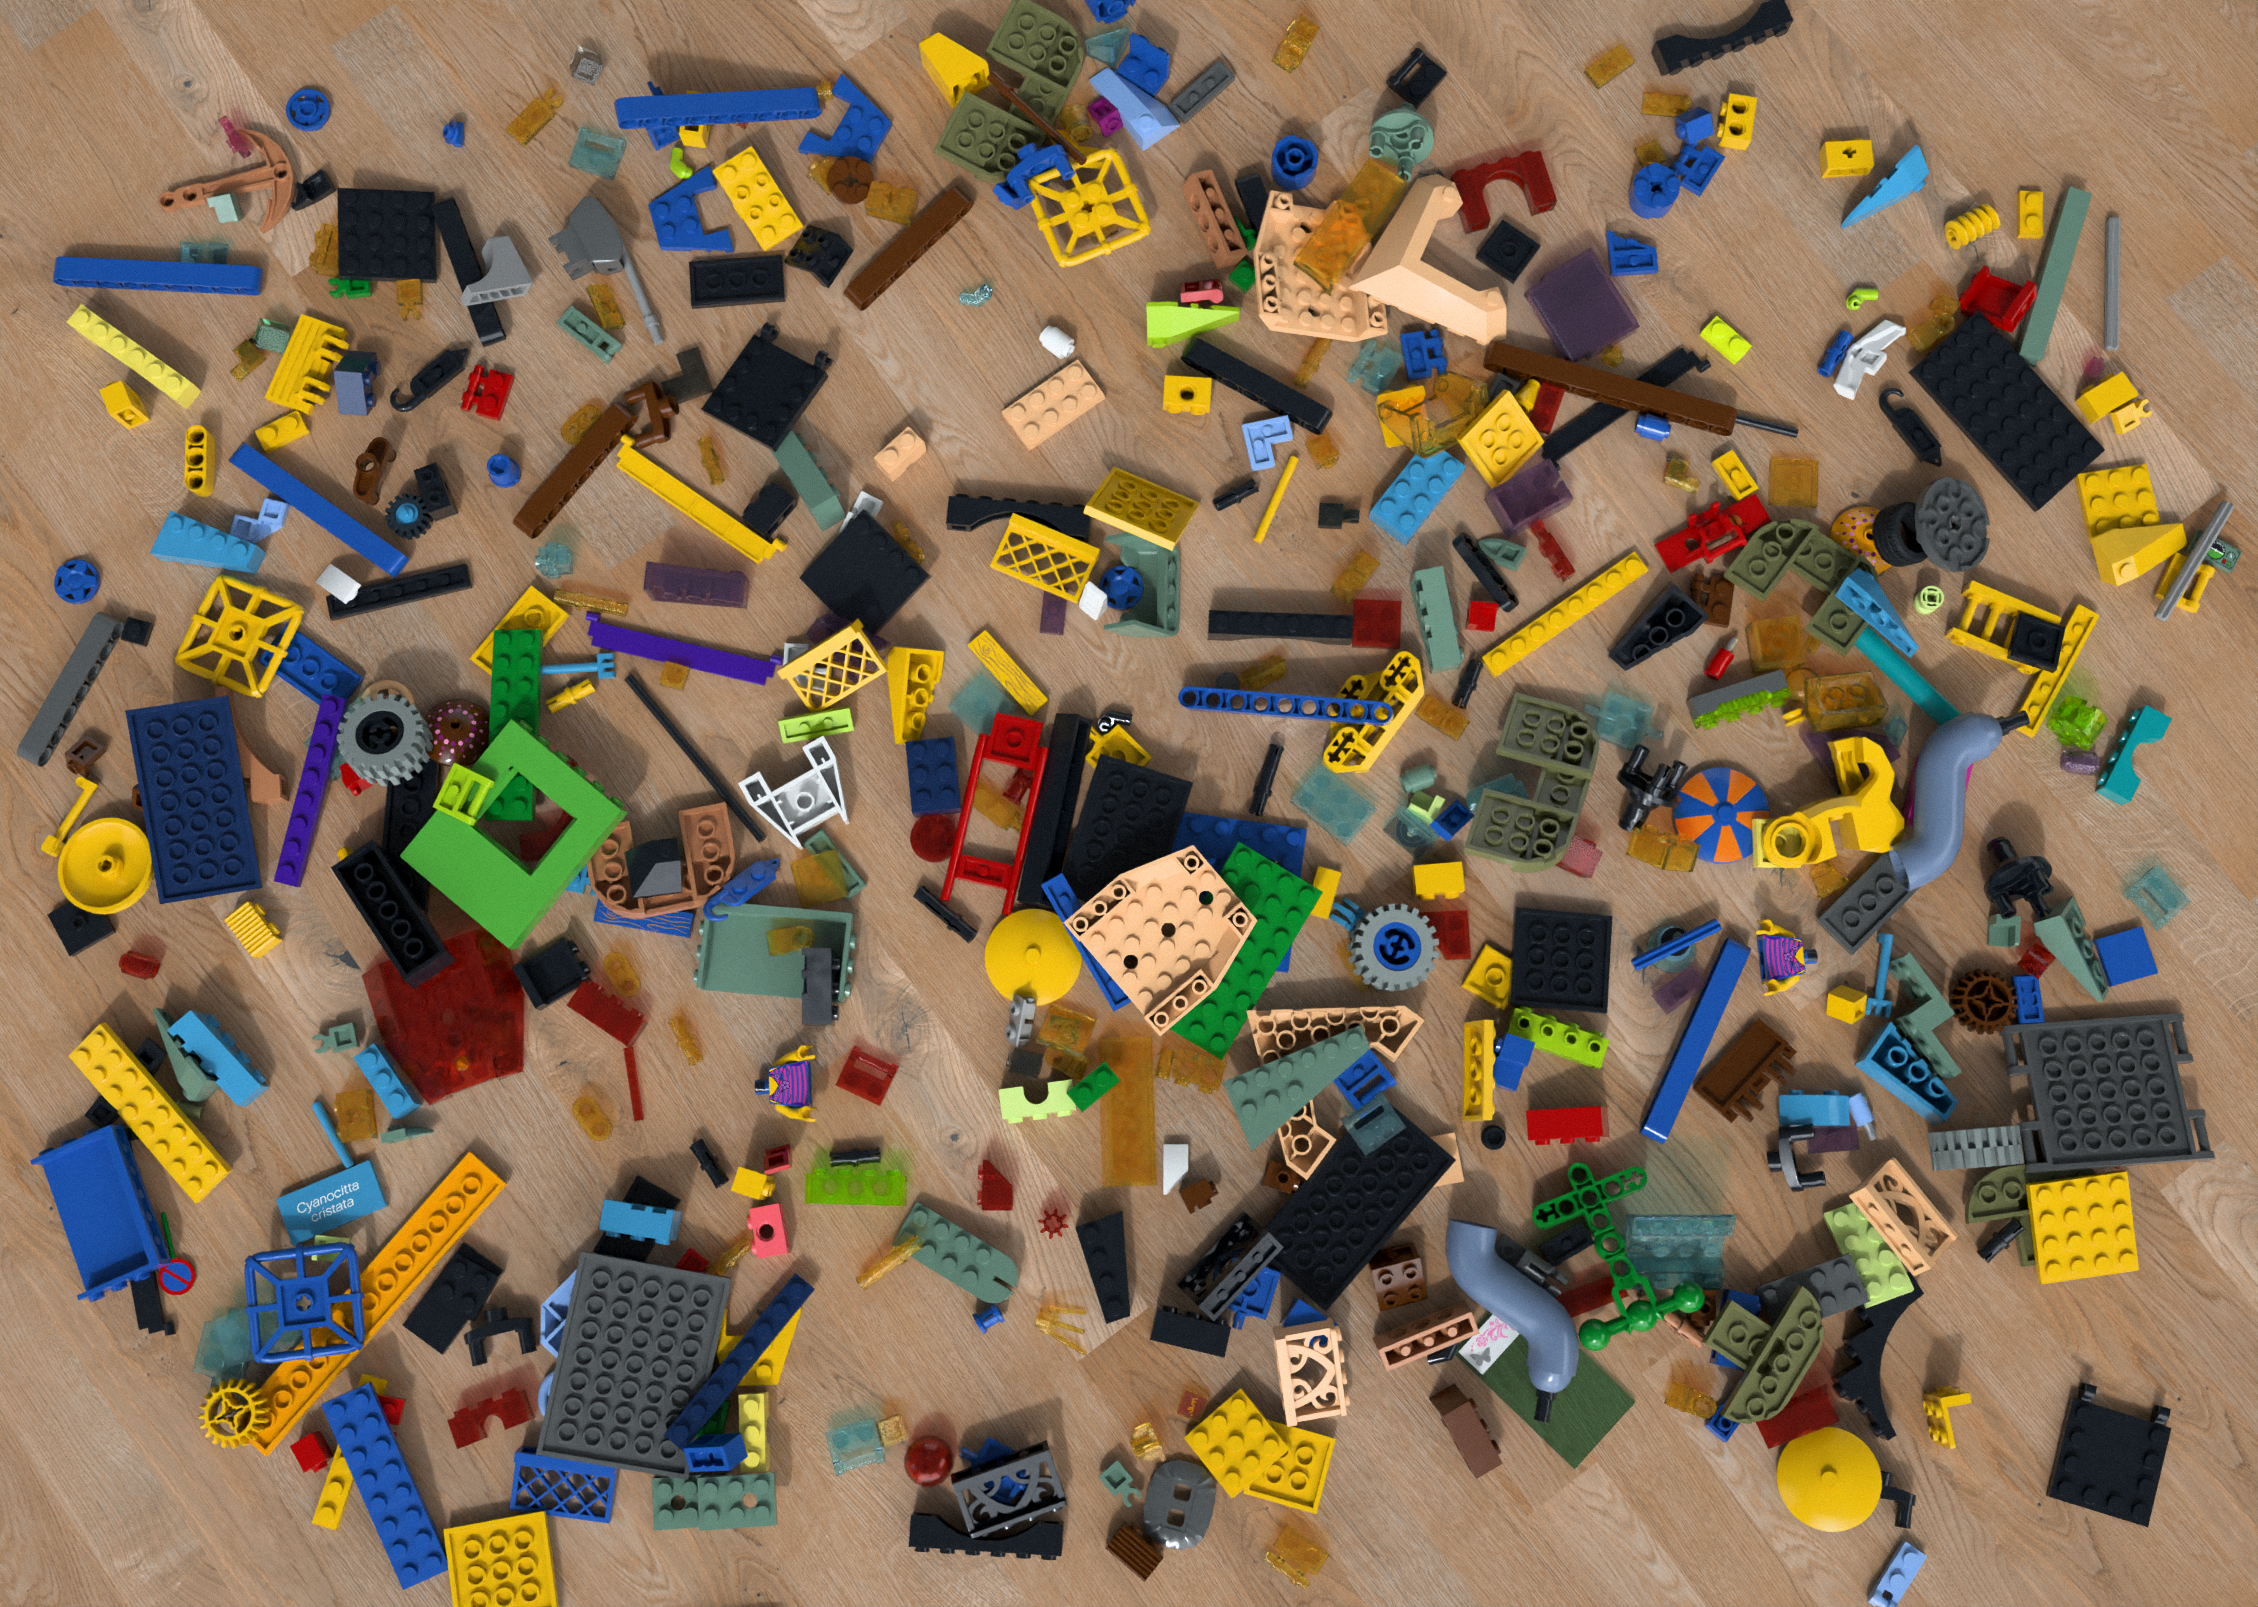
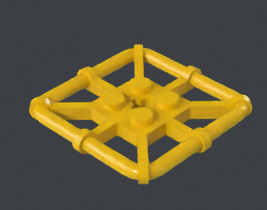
M1113 147L1085 155L1087 161L1083 165H1080L1075 160H1068L1075 171L1106 158L1097 179L1081 185L1076 171L1075 175L1071 178L1075 188L1060 193L1039 185L1061 176L1056 167L1037 174L1026 181L1035 196V199L1030 204L1038 220L1037 226L1039 230L1043 231L1053 257L1060 267L1066 268V266H1074L1103 254L1105 256L1109 255L1111 251L1138 241L1149 235L1151 231L1148 216L1137 194L1138 188L1136 184H1133L1121 156ZM1113 161L1125 188L1108 195L1103 182ZM1037 194L1058 201L1064 213L1047 218ZM1129 197L1140 223L1117 215L1112 203ZM1084 204L1093 205L1092 212L1090 213L1087 210L1082 211L1081 208L1084 207ZM1068 221L1073 234L1065 252L1062 254L1051 227ZM1115 223L1135 232L1107 242L1101 229ZM1095 232L1100 245L1071 256L1079 237Z
M217 575L210 585L197 613H193L191 617L193 621L175 657L176 665H179L188 672L210 680L213 685L226 686L246 696L262 697L269 687L282 659L288 655L286 651L301 623L302 615L304 614L303 607L292 600L268 591L264 586L259 585L257 587L233 576ZM229 585L252 594L245 611L234 607L228 589ZM220 591L225 608L218 622H215L205 617ZM262 600H267L286 608V610L265 619L255 616ZM291 618L277 647L263 642L269 627ZM202 624L214 628L206 644L189 650ZM241 630H243V636L239 640H236L237 638L234 636L235 632L239 633ZM259 647L274 653L260 683L252 664ZM212 651L222 654L214 672L191 662V660ZM232 659L243 663L250 686L225 677Z

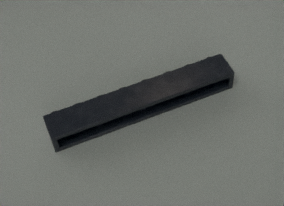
M1056 713L1048 747L1049 753L1017 901L1031 906L1054 908L1041 884L1061 873L1093 722L1079 714Z

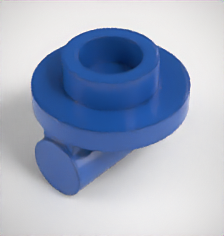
M450 121L444 126L443 137H445L446 143L452 144L455 147H463L464 124L462 122Z

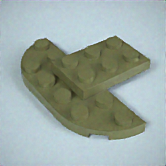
M2027 1164L1994 1169L1982 1176L1972 1187L1966 1201L1965 1222L1970 1224L2011 1218L2012 1220L2014 1217L2026 1229L2015 1238L2020 1266L2035 1265L2026 1184L2097 1174L2092 1169L2027 1174L2025 1169Z
M1798 1285L1773 1327L1734 1301L1727 1299L1701 1342L1745 1371L1719 1413L1723 1417L1743 1424H1752V1422L1764 1419L1768 1420L1777 1415L1787 1405L1815 1360L1824 1336V1326L1822 1325L1819 1312L1821 1309L1813 1295L1803 1286Z

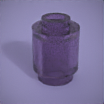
M2070 749L2069 751H2063L2061 755L2060 768L2066 770L2067 773L2092 776L2100 767V758L2092 751Z

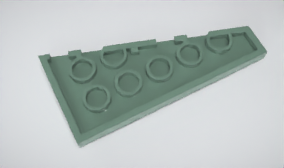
M1361 1025L1223 1082L1251 1151H1254L1340 1074L1370 1050Z

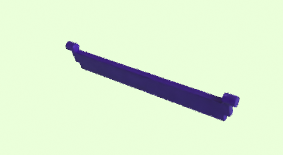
M587 611L586 620L591 621L588 635L593 636L591 645L763 686L766 684L767 677L773 678L776 664L783 665L784 656L772 654L770 662L598 623L600 613Z

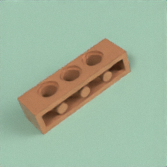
M1212 169L1193 173L1181 188L1217 269L1237 265L1248 251Z
M1465 1300L1372 1339L1387 1372L1480 1333L1470 1308Z

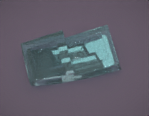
M180 241L178 262L227 264L229 245L204 241V244Z

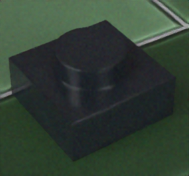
M128 617L121 640L147 647L154 624Z

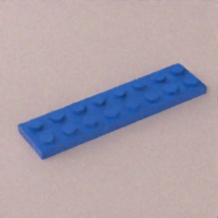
M370 1381L323 1402L321 1406L402 1589L405 1590L447 1571L448 1562L445 1547L372 1382Z

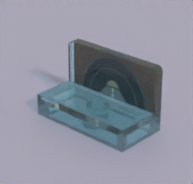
M1404 805L1398 809L1383 828L1385 834L1416 860H1420L1440 837Z

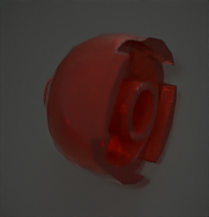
M924 1435L915 1439L904 1455V1468L907 1476L915 1484L922 1487H935L942 1484L950 1476L954 1467V1454L951 1446L935 1435Z

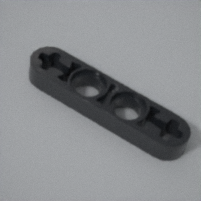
M1460 533L1452 541L1455 550L1495 602L1499 604V607L1507 613L1511 612L1519 605L1518 598L1468 534Z

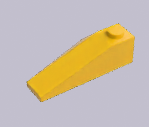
M889 646L887 677L895 744L905 745V742L919 740L926 721L925 712L928 704L932 703L934 699L932 693L935 684L940 682L942 676L944 651Z

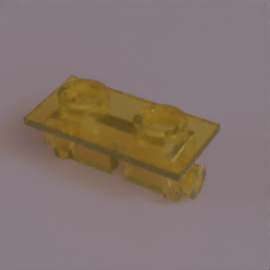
M1643 92L1641 114L1675 118L1688 111V108L1691 107L1692 98H1689L1687 95Z
M1272 655L1259 663L1262 668L1261 671H1258L1256 666H1253L1241 672L1238 679L1240 684L1244 686L1245 691L1258 692L1263 687L1274 681H1279L1288 674L1286 662L1284 659L1282 660L1280 655Z

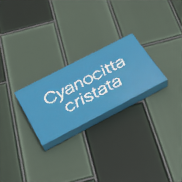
M372 1160L365 1161L276 1199L293 1246L388 1207Z

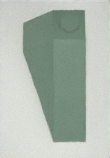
M2071 896L2050 907L2051 913L2049 915L2046 911H2043L2046 916L2036 918L2033 923L2034 932L2037 937L2041 938L2044 946L2098 1002H2102L2106 998L2109 989L2100 963L2097 960H2093L2092 947L2094 946L2092 940L2086 939L2082 926H2086L2084 917L2074 897Z
M155 1008L153 1014L178 1083L183 1087V1095L190 1101L204 1102L221 1088L215 1082L218 1077L207 1073L199 1065L201 1058L195 1057L191 1052L188 1053L182 1047L185 1041L179 1035L172 1036L167 1031L168 1028L176 1023L165 1009Z

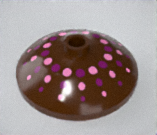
M463 699L446 700L433 706L423 717L430 727L429 730L433 737L430 740L433 749L426 752L432 760L448 767H452L454 763L462 766L471 765L477 762L488 748L490 716L476 703ZM453 724L460 725L457 729H453L451 726Z

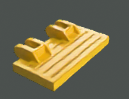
M301 314L264 398L272 403L295 411L298 410L300 413L311 416L314 406L307 403L306 400L320 405L324 404V398L310 393L312 387L326 392L330 391L331 386L325 382L333 365L324 359L327 358L336 362L341 361L343 357L336 352L329 351L330 345L348 350L349 344L344 341L347 331Z

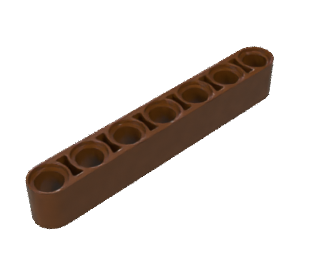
M958 186L952 187L846 287L843 295L860 311L868 308L971 210L974 201Z
M619 401L613 403L518 512L513 520V525L531 539L538 537L619 444L622 436L632 429L637 421V415Z

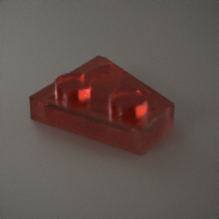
M1467 910L1420 913V917L1426 915L1429 919L1426 923L1428 927L1434 926L1436 932L1432 933L1433 939H1439L1437 947L1445 961L1471 959Z

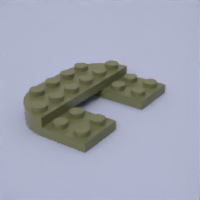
M1790 518L1789 521H1773L1763 526L1752 536L1723 577L1764 603L1785 573L1790 570L1828 596L1804 631L1845 657L1869 624L1835 595L1844 580L1858 568L1869 572L1879 584V576L1875 568L1861 554L1857 557L1819 532V527L1811 522Z

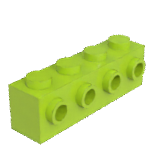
M1520 1006L1519 1009L1514 1008L1511 1011L1505 1033L1535 1042V1049L1596 1070L1601 1068L1610 1041L1603 1038V1033L1595 1030H1590L1589 1033L1580 1030V1025L1566 1022V1025L1556 1022L1557 1018L1554 1016L1543 1014L1541 1017L1533 1014V1009Z

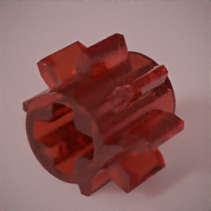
M1055 1208L1054 1213L1051 1215L1045 1210V1220H1038L1039 1223L1044 1224V1228L1041 1229L1040 1233L1048 1231L1050 1233L1049 1239L1053 1238V1233H1058L1062 1237L1063 1234L1060 1231L1062 1227L1069 1228L1067 1224H1063V1219L1067 1215L1058 1216L1057 1208ZM1055 1216L1057 1217V1222H1060V1227H1055L1054 1231H1051L1050 1226L1047 1225V1220H1052V1217Z

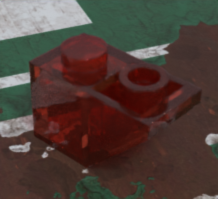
M983 1160V1165H978V1180H982V1190H978L977 1204L982 1205L983 1211H1013V1185L989 1160Z

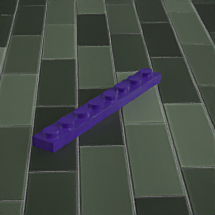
M327 694L322 695L277 866L275 882L301 887L338 746L337 734H341L338 726L340 722L344 723L345 718L343 716L347 711L348 699Z

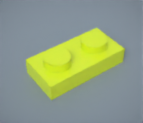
M1718 316L1700 333L1704 340L1733 365L1752 347Z

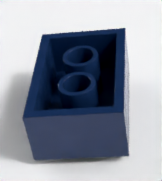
M954 737L905 742L911 808L914 818L961 813L962 804Z

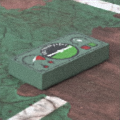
M2199 529L2195 532L2186 552L2191 553L2203 533L2202 530ZM2216 538L2203 561L2229 574L2233 571L2242 551Z

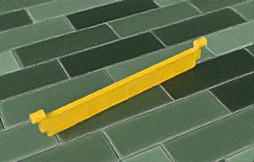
M626 433L622 436L621 442L624 445L617 454L621 459L616 467L759 565L764 558L770 560L777 549L781 552L786 549L787 544L779 538H776L771 545L633 450L632 447L635 444V439Z

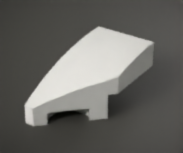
M1163 1144V1195H1167L1170 1189L1179 1181H1182L1188 1172V1144Z

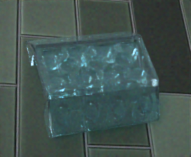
M1626 1214L1623 1237L1626 1241V1257L1632 1262L1638 1275L1648 1279L1652 1289H1674L1677 1284L1687 1280L1696 1282L1702 1289H1722L1725 1277L1722 1252L1725 1237L1733 1236L1736 1215ZM1621 1262L1622 1275L1628 1271L1626 1264ZM1634 1285L1632 1289L1637 1290L1642 1289V1287L1640 1285Z

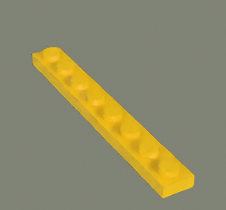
M1634 551L1488 652L1480 660L1491 675L1496 678L1649 571Z

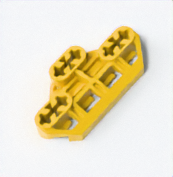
M1407 651L1399 652L1384 670L1364 676H1351L1334 697L1345 699L1351 692L1352 687L1358 684L1360 685L1359 690L1357 689L1350 699L1385 702L1392 707L1395 703V700L1392 699L1394 696L1405 705H1398L1390 724L1379 726L1385 732L1379 731L1370 744L1366 741L1376 729L1375 726L1330 722V744L1322 756V765L1326 770L1332 771L1335 774L1355 771V773L1368 772L1422 699L1424 687L1420 662ZM1406 661L1407 665L1396 676L1393 684L1387 687L1385 685L1386 681L1390 680L1400 663ZM1414 670L1416 673L1418 687L1416 688V686H1412V688L1408 691L1406 687L1415 676L1412 673V671ZM1338 704L1330 706V716L1339 714ZM1356 706L1352 709L1351 713L1354 718H1360L1364 715L1365 710L1362 706ZM1386 708L1378 709L1376 711V718L1385 720L1388 717L1386 714L1389 710ZM1351 736V742H1347L1337 757V761L1329 762L1330 756L1332 757L1341 746L1344 737ZM1354 749L1365 756V759L1360 757L1355 766H1348L1356 756V753L1353 752Z

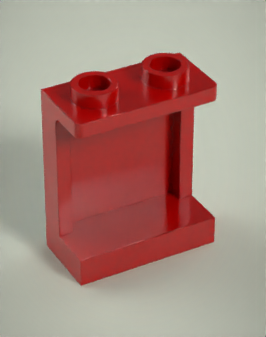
M1984 265L1979 272L1974 274L1968 289L1963 290L1960 294L1958 302L1960 303L1961 314L1971 317L1979 310L1993 326L2012 333L2037 298L2036 283L2027 280L2024 286L1991 275L1989 267Z

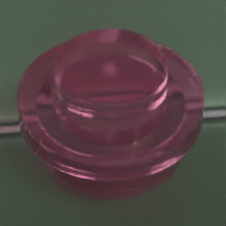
M2094 356L2083 372L2088 375L2087 378L2091 380L2094 376L2098 378L2106 367L2103 364L2104 358Z

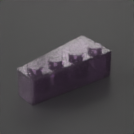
M646 561L643 590L652 601L747 609L750 581L740 571H729L728 573L716 569H699Z

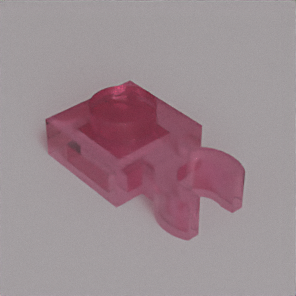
M225 115L218 119L229 138L226 143L233 153L239 152L244 159L250 156V150Z

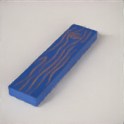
M598 899L593 921L690 938L695 914L678 911L648 918H628L612 912Z

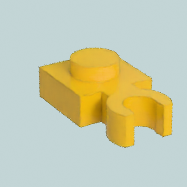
M2148 399L2127 402L2110 412L2116 434H2124L2141 424L2139 417H2149L2152 414V410L2143 411L2144 404L2149 402Z

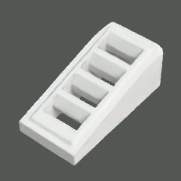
M1090 581L1085 585L1079 602V608L1092 619L1098 620L1108 608L1107 594Z

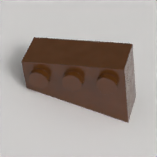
M1455 1383L1429 1398L1432 1405L1439 1412L1442 1423L1447 1427L1454 1440V1444L1476 1479L1503 1464L1498 1456L1502 1452L1494 1439L1490 1441L1487 1435L1490 1433V1429L1483 1418L1479 1420L1476 1413L1479 1412V1409L1472 1398L1467 1399Z

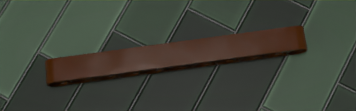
M1501 342L1489 343L1483 363L1485 369L1495 373H1501L1524 381L1534 379L1545 387L1638 413H1648L1663 417L1674 423L1721 436L1732 435L1738 415V410L1728 405Z

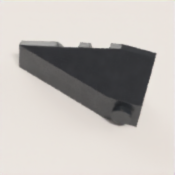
M1670 581L1645 608L1608 653V656L1623 670L1627 671L1647 660L1655 653L1693 634L1709 615Z

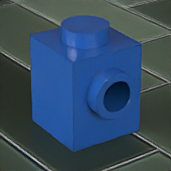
M1700 106L1675 117V134L1678 139L1689 145L1714 134L1711 113Z

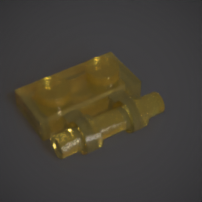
M1287 1523L1273 1544L1281 1551L1280 1554L1276 1557L1268 1551L1263 1560L1270 1564V1568L1276 1573L1279 1571L1289 1578L1291 1584L1294 1586L1298 1585L1306 1590L1311 1582L1304 1577V1574L1308 1570L1316 1576L1330 1554ZM1288 1556L1299 1564L1296 1570L1285 1563Z

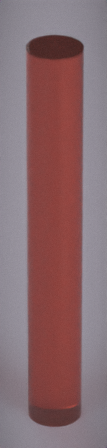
M628 1047L623 1050L634 1122L644 1120L634 1050L633 1047Z

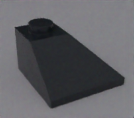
M677 838L652 840L624 853L632 899L682 892L681 860Z

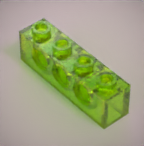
M812 1169V1174L806 1173L804 1204L906 1206L907 1176H901L902 1171L887 1170V1175H877V1170H862V1175H854L850 1169H837V1174H827V1169ZM833 1179L837 1182L838 1189L835 1193L829 1194L825 1186L829 1180ZM855 1180H859L863 1185L862 1191L857 1195L853 1194L850 1190V1185ZM879 1181L886 1182L888 1186L887 1192L883 1195H878L875 1191V1185Z

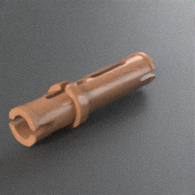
M1644 1291L1637 1300H1647ZM1674 1311L1664 1315V1321L1662 1322L1673 1329L1674 1334L1682 1336L1697 1349L1703 1345L1701 1341L1705 1334L1690 1324L1689 1319L1681 1317Z

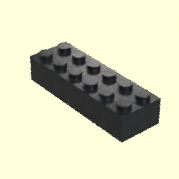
M373 839L331 867L403 980L412 988L416 989L456 961L383 848Z

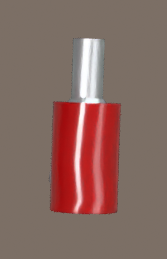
M1731 637L1725 648H1718L1703 671L1707 677L1715 681L1720 680L1734 658L1732 651L1739 642L1737 638Z

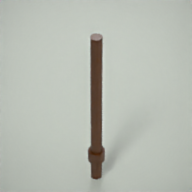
M993 72L988 75L987 80L998 89V93L1004 99H1009L1058 145H1062L1065 151L1080 165L1085 164L1087 158L1018 96L1008 82H1003Z

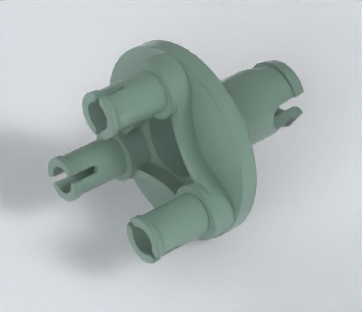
M1403 102L1401 109L1396 107L1395 110L1380 115L1373 122L1369 133L1370 156L1379 158L1387 164L1397 166L1396 178L1401 183L1405 182V177L1406 182L1411 180V173L1415 164L1426 159L1434 146V130L1425 117L1416 112L1414 105L1408 102Z

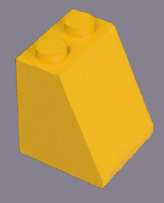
M939 32L933 36L925 37L919 43L922 65L951 108L957 106L964 91L975 95L990 86V82L987 80L989 75L988 63L983 58Z

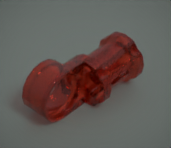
M1018 768L1012 777L1013 782L1007 792H1003L1002 796L1010 802L1021 806V799L1027 789L1031 788L1033 777H1026L1023 774V768Z

